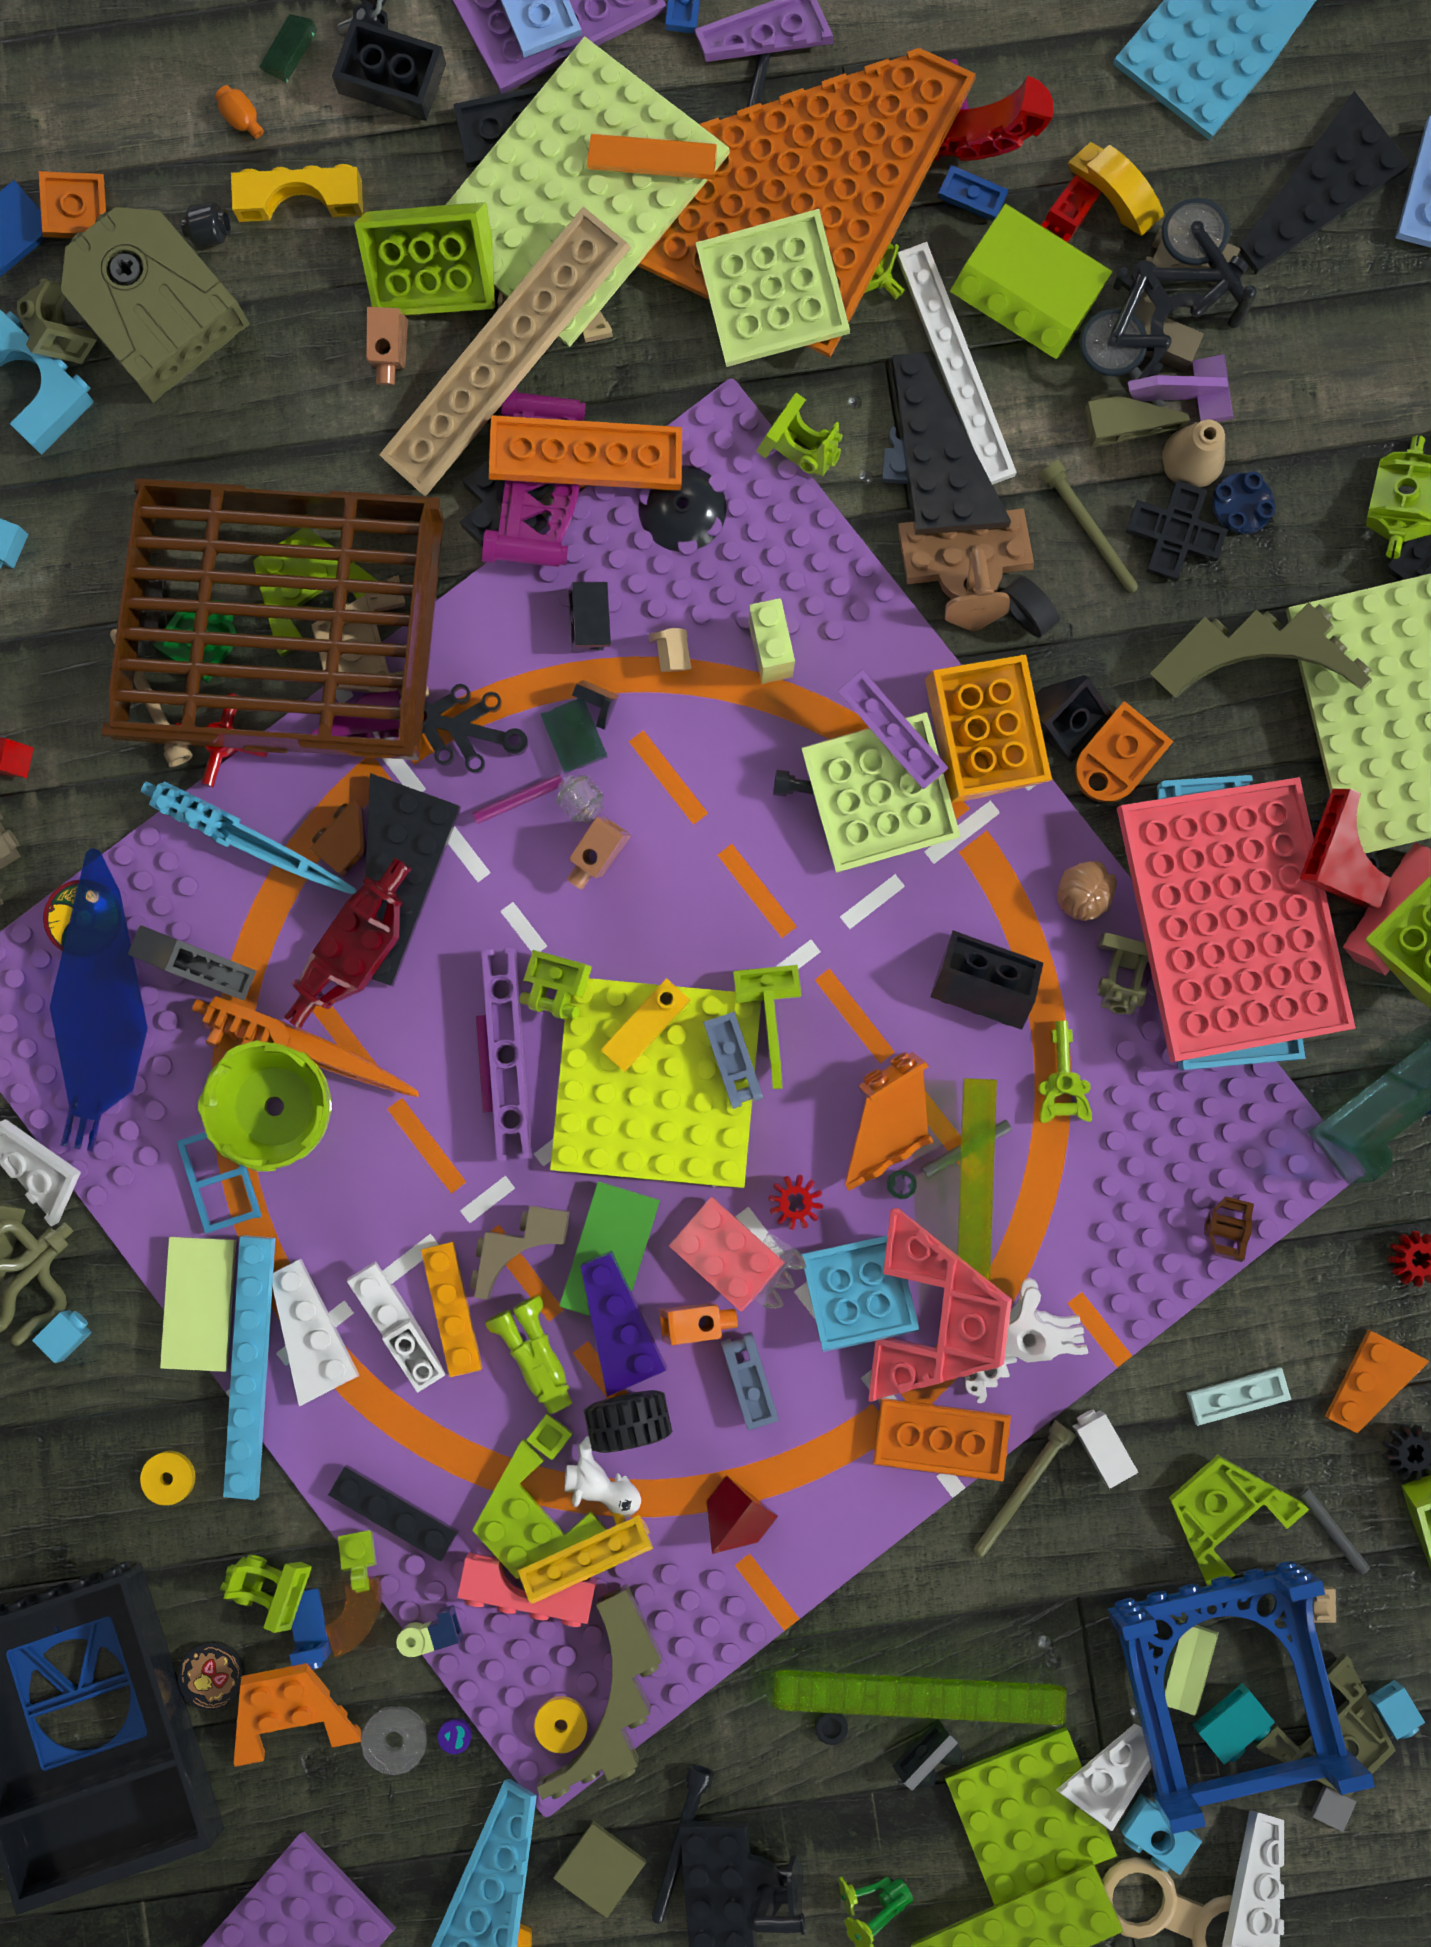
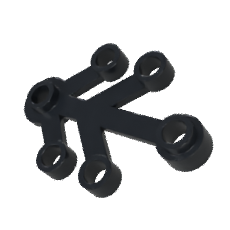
M456 684L451 689L450 694L433 704L425 702L424 712L427 713V719L423 722L422 734H425L435 751V760L442 766L450 765L454 761L455 755L449 746L444 745L436 728L450 732L466 759V768L473 774H479L485 769V760L480 754L476 753L467 736L503 745L505 751L513 756L523 754L528 748V738L520 729L512 728L503 732L472 724L473 721L485 714L500 710L502 700L495 692H487L482 697L481 702L453 718L441 716V714L456 704L464 705L470 701L471 692L466 685ZM458 690H466L467 695L464 699H457L455 697ZM488 698H497V705L495 707H488L486 705ZM514 735L519 736L520 743L517 746H511L509 744L510 737ZM443 750L450 752V757L446 761L439 760V753ZM474 758L481 760V765L477 769L470 768V761Z

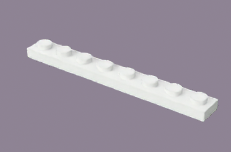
M925 242L897 252L898 263L957 415L992 485L1015 477L1016 469L928 243Z

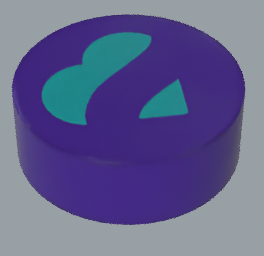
M461 1718L448 1719L443 1723L438 1733L440 1747L449 1754H459L466 1750L472 1738V1730L469 1724Z

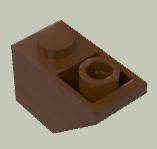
M353 800L349 805L344 803L338 808L333 816L335 818L334 822L327 829L323 827L316 833L312 839L314 844L310 848L343 877L365 855L363 809Z

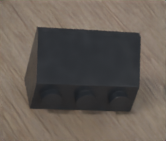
M952 930L930 997L1022 1030L1036 1000L1043 962Z

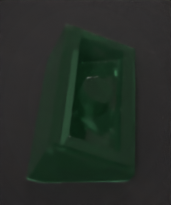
M289 14L259 68L287 83L317 32L314 21L306 17Z

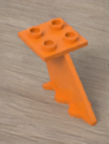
M903 1052L890 1061L892 1065L882 1071L876 1069L868 1073L863 1078L864 1082L858 1085L860 1090L866 1095V1100L844 1183L848 1191L866 1181L879 1177L891 1165L908 1159L915 1150L934 1142L928 1134L924 1070L929 1066L926 1061L914 1052L909 1054Z

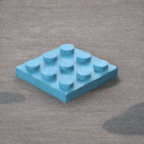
M887 1236L801 1254L823 1352L919 1331L908 1279L883 1274Z

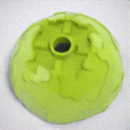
M256 1040L238 1045L227 1051L220 1062L209 1072L202 1095H200L198 1100V1112L202 1118L208 1139L223 1157L232 1160L238 1165L251 1168L253 1171H276L277 1168L288 1166L299 1159H303L320 1143L330 1119L331 1095L324 1074L306 1053L296 1051L282 1044ZM274 1097L280 1098L284 1103V1109L278 1116L271 1115L267 1109L269 1100Z

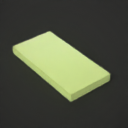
M169 1237L160 1368L228 1371L236 1240Z

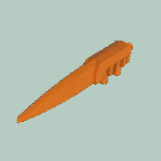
M217 996L213 998L211 1003L196 999L193 1004L192 1011L204 1015L202 1020L205 1029L211 1030L205 1042L209 1046L217 1048L223 1034L231 1036V1039L238 1041V1039L242 1040L240 1045L256 1040L282 1044L296 1051H303L321 1069L386 1090L413 1097L419 1096V1092L414 1087L353 1052L303 1029Z

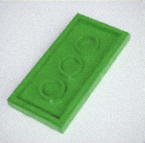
M598 1181L559 1307L591 1316L581 1265L611 1250L631 1292L633 1291L660 1200Z

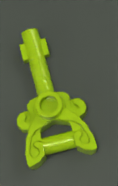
M1055 1021V1030H1052V1043H1056L1058 1071L1048 1076V1081H1043L1038 1086L1040 1094L1045 1096L1039 1113L1041 1123L1049 1122L1055 1116L1076 1115L1085 1122L1092 1121L1090 1105L1084 1096L1091 1089L1090 1083L1087 1080H1080V1075L1070 1072L1069 1042H1073L1072 1029H1068V1021ZM1066 1093L1075 1097V1102L1054 1103V1099Z

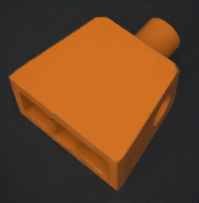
M705 1303L659 1309L662 1341L669 1345L722 1338L721 1330L738 1327L735 1308L719 1310L718 1305ZM705 1317V1326L699 1328L698 1323L700 1318Z

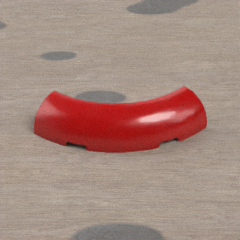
M1027 75L1021 86L1004 99L977 108L959 110L933 161H938L940 156H957L960 161L981 160L1006 154L1020 148L1023 141L1032 135L1035 137L1039 136L1052 120L1054 107L1049 90L1039 80Z

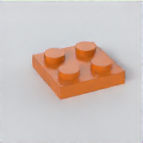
M39 171L42 237L73 238L76 234L89 229L95 224L96 219L106 212L104 174Z

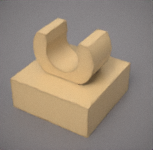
M1324 1587L1325 1595L1313 1598L1314 1623H1336V1589Z

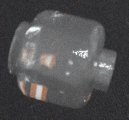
M569 775L559 783L558 788L560 790L557 794L556 802L573 822L583 821L588 823L603 810L604 795L587 775H579L577 777Z

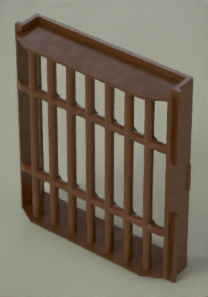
M135 479L134 491L137 497L133 505L109 686L110 722H103V736L122 741L242 748L244 751L283 754L287 752L419 760L444 525L440 498L330 491L328 494L246 489L245 485ZM155 519L207 522L205 539L153 536ZM222 523L341 530L339 548L218 540L219 527ZM356 532L418 535L417 553L352 549L353 536ZM151 549L203 552L201 569L149 566ZM219 553L338 561L336 578L214 570L216 556ZM353 562L412 565L415 566L413 583L349 579L350 564ZM147 579L199 582L197 600L145 597ZM214 584L334 591L332 609L210 601ZM355 592L412 596L410 614L345 610L347 594ZM143 610L195 613L193 631L141 627ZM211 614L331 622L329 640L206 631L208 617ZM346 623L409 627L407 645L342 640L343 626ZM139 640L191 644L190 660L188 662L137 658ZM207 645L326 652V669L310 670L203 663L204 647ZM342 654L403 657L405 658L404 676L338 671L340 656ZM135 671L188 675L186 692L133 689ZM203 676L323 683L324 687L322 702L199 694L200 680ZM339 685L402 689L400 707L335 703L336 688ZM131 702L184 706L182 725L128 722ZM199 707L320 715L318 735L195 727V720ZM335 716L400 720V740L331 736L333 718Z

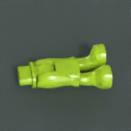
M535 1295L512 1309L529 1338L524 1342L510 1309L496 1314L484 1323L491 1333L500 1335L511 1351L509 1354L516 1360L528 1388L536 1397H539L537 1399L538 1403H544L550 1415L569 1406L573 1402L567 1392L570 1387L566 1384L564 1369L550 1346L548 1334H544L538 1317L543 1308V1301L540 1295Z

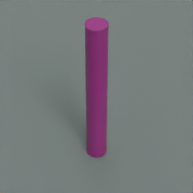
M558 774L479 809L472 814L476 823L480 824L561 788L565 784L561 775Z
M486 1015L476 1016L482 1110L485 1113L493 1112Z

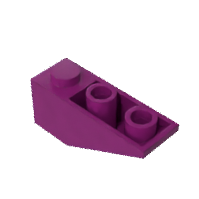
M398 690L366 694L353 704L400 707L401 694ZM335 716L333 718L331 736L399 739L400 720ZM317 728L310 734L318 735L319 728Z

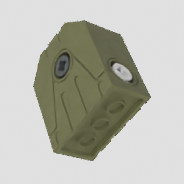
M115 207L110 212L102 213L96 219L95 224L85 232L76 234L72 238L71 243L65 247L61 283L62 294L153 403L184 379L192 370L200 366L213 353L232 340L235 335L250 325L238 302L161 211Z

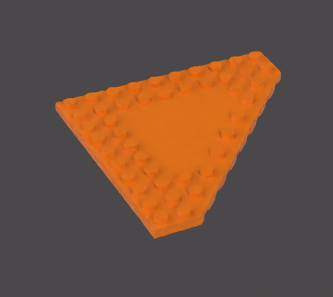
M916 48L908 51L907 55L891 61L888 58L865 66L862 71L850 75L845 73L824 80L822 85L807 90L801 88L779 96V99L764 105L758 103L738 110L737 114L721 120L718 117L699 124L728 146L730 154L715 171L714 180L708 179L637 266L710 300L696 242L819 209L849 323L976 79V73L921 48ZM842 336L806 345V347L831 358Z

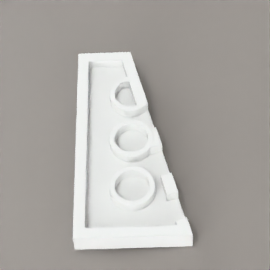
M302 1259L274 1272L272 1287L300 1407L359 1376V1373Z
M1249 1811L1222 1947H1280V1935H1284V1920L1280 1919V1899H1284V1885L1280 1882V1867L1284 1866V1820Z

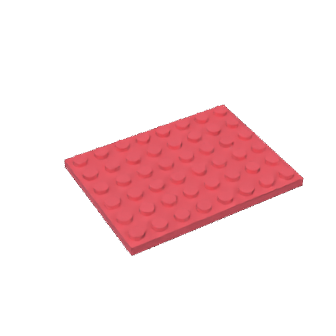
M1300 777L1132 803L1117 807L1171 1063L1356 1029L1326 892L1299 879L1314 840Z

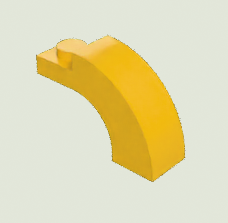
M1090 142L1068 162L1071 172L1090 182L1104 193L1114 206L1120 223L1142 236L1164 216L1162 206L1146 178L1126 156L1111 145L1103 149Z

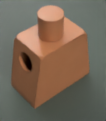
M367 307L366 357L368 363L373 368H376L377 385L394 386L395 369H405L408 319L399 308ZM386 348H390L387 354L382 355Z
M596 817L569 858L576 866L567 877V880L583 890L592 876L594 878L602 877L632 835L607 817ZM592 850L597 853V861L595 863L591 862L589 858Z

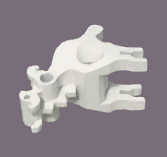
M1032 1278L1024 1279L1019 1299L1010 1311L1004 1365L965 1376L966 1389L970 1394L977 1396L978 1403L985 1402L987 1397L986 1387H997V1379L999 1377L1010 1376L1006 1364L1016 1363V1357L1028 1363L1052 1360L1057 1355L1065 1353L1073 1355L1088 1354L1087 1345L1073 1344L1084 1343L1083 1325L1070 1327L1073 1324L1081 1323L1079 1315L1059 1317L1046 1311L1036 1310L1041 1294L1038 1290L1037 1282Z

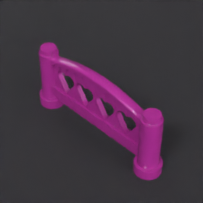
M515 388L502 403L501 416L584 421L586 403H581L580 400L520 393L518 388ZM505 480L499 531L485 530L482 562L496 563V560L554 567L566 565L568 546H563L562 540L576 507L580 485ZM545 484H551L555 487V491L551 493L554 502L549 506H545L527 492ZM544 512L552 517L547 523L550 531L545 535L539 534L523 522Z

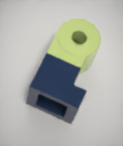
M454 1605L441 1608L437 1614V1620L424 1624L411 1622L406 1625L397 1637L396 1643L399 1652L407 1657H416L458 1644L463 1638V1633Z

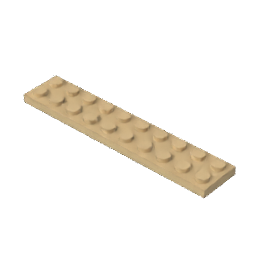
M582 207L379 455L420 493L426 496L488 422L491 415L498 410L631 249L629 244L585 207Z

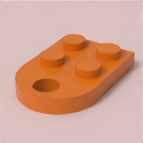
M1124 701L1079 754L1075 764V779L1078 787L1087 797L1101 803L1117 802L1134 790L1174 741ZM1098 774L1105 779L1106 786L1104 790L1095 791L1090 787L1089 778L1091 775Z

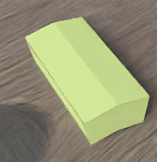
M1195 1625L1177 1641L1169 1655L1164 1674V1692L1168 1707L1194 1716L1197 1714L1219 1632Z

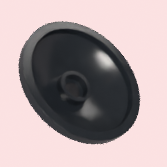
M682 465V485L680 491L651 489L647 505L639 500L641 524L644 530L651 533L656 544L668 550L680 552L678 542L696 540L697 549H700L716 537L708 535L707 532L714 525L716 518L720 519L723 527L726 519L727 504L724 492H716L710 485L709 479L711 475L693 466ZM680 500H686L689 505L681 509L677 506V503Z

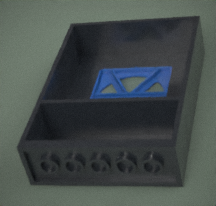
M125 1561L110 1567V1570L101 1573V1576L96 1571L78 1578L79 1580L69 1584V1587L67 1582L48 1588L46 1592L37 1596L36 1593H31L16 1599V1602L7 1606L4 1603L0 1604V1864L16 1915L210 1849L225 1828L187 1706L178 1685L177 1674L141 1562L131 1566L129 1561ZM70 1639H85L87 1641L78 1688L44 1658V1653L48 1649L62 1641ZM100 1647H105L119 1660L124 1668V1672L93 1683ZM38 1670L63 1694L33 1704L30 1703L29 1688L33 1671ZM128 1685L130 1686V1708L127 1719L119 1733L110 1742L101 1747L91 1750H73L63 1747L50 1739L35 1719L37 1716Z

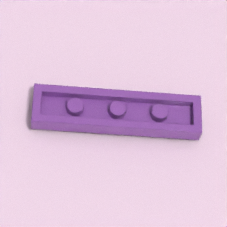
M863 669L837 690L923 789L928 787L948 769L946 764Z

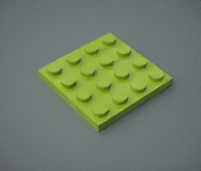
M1066 1727L944 1775L994 1905L1007 1901L1092 1861L1096 1865L1117 1856L1106 1827L1056 1791L1058 1787L1082 1768Z

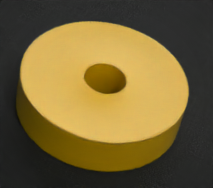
M164 1451L153 1456L146 1462L141 1472L140 1482L142 1490L148 1499L159 1505H173L180 1502L190 1494L195 1484V1470L191 1461L185 1455L175 1451ZM167 1472L172 1475L173 1481L171 1484L163 1480L164 1473Z
M557 1696L547 1700L538 1710L534 1723V1730L539 1743L554 1753H567L576 1749L584 1740L588 1728V1718L583 1706L575 1699L566 1696ZM557 1720H564L567 1723V1727L563 1730L558 1729L555 1722Z

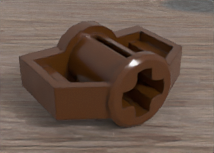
M1225 1196L1209 1211L1204 1225V1235L1212 1255L1238 1262L1245 1260L1247 1244L1252 1231L1254 1203ZM1221 1207L1243 1213L1242 1220L1218 1214L1216 1211ZM1213 1236L1237 1242V1249L1216 1244Z

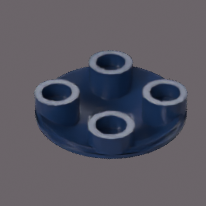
M1254 471L1234 473L1225 477L1216 486L1212 496V508L1217 520L1225 528L1236 533L1249 534L1262 529L1270 521L1276 510L1272 490L1263 480L1261 474Z

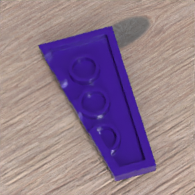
M612 1250L582 1263L581 1271L607 1397L666 1371L667 1366Z

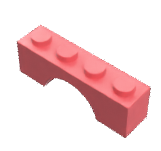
M469 1552L465 1558L457 1598L465 1599L464 1603L473 1607H484L485 1603L497 1606V1610L503 1613L515 1614L516 1610L530 1612L529 1617L537 1620H548L549 1617L562 1619L561 1623L564 1625L580 1627L581 1623L588 1624L597 1578L590 1577L531 1604L528 1601L525 1590L516 1587L507 1578L502 1563L498 1558Z

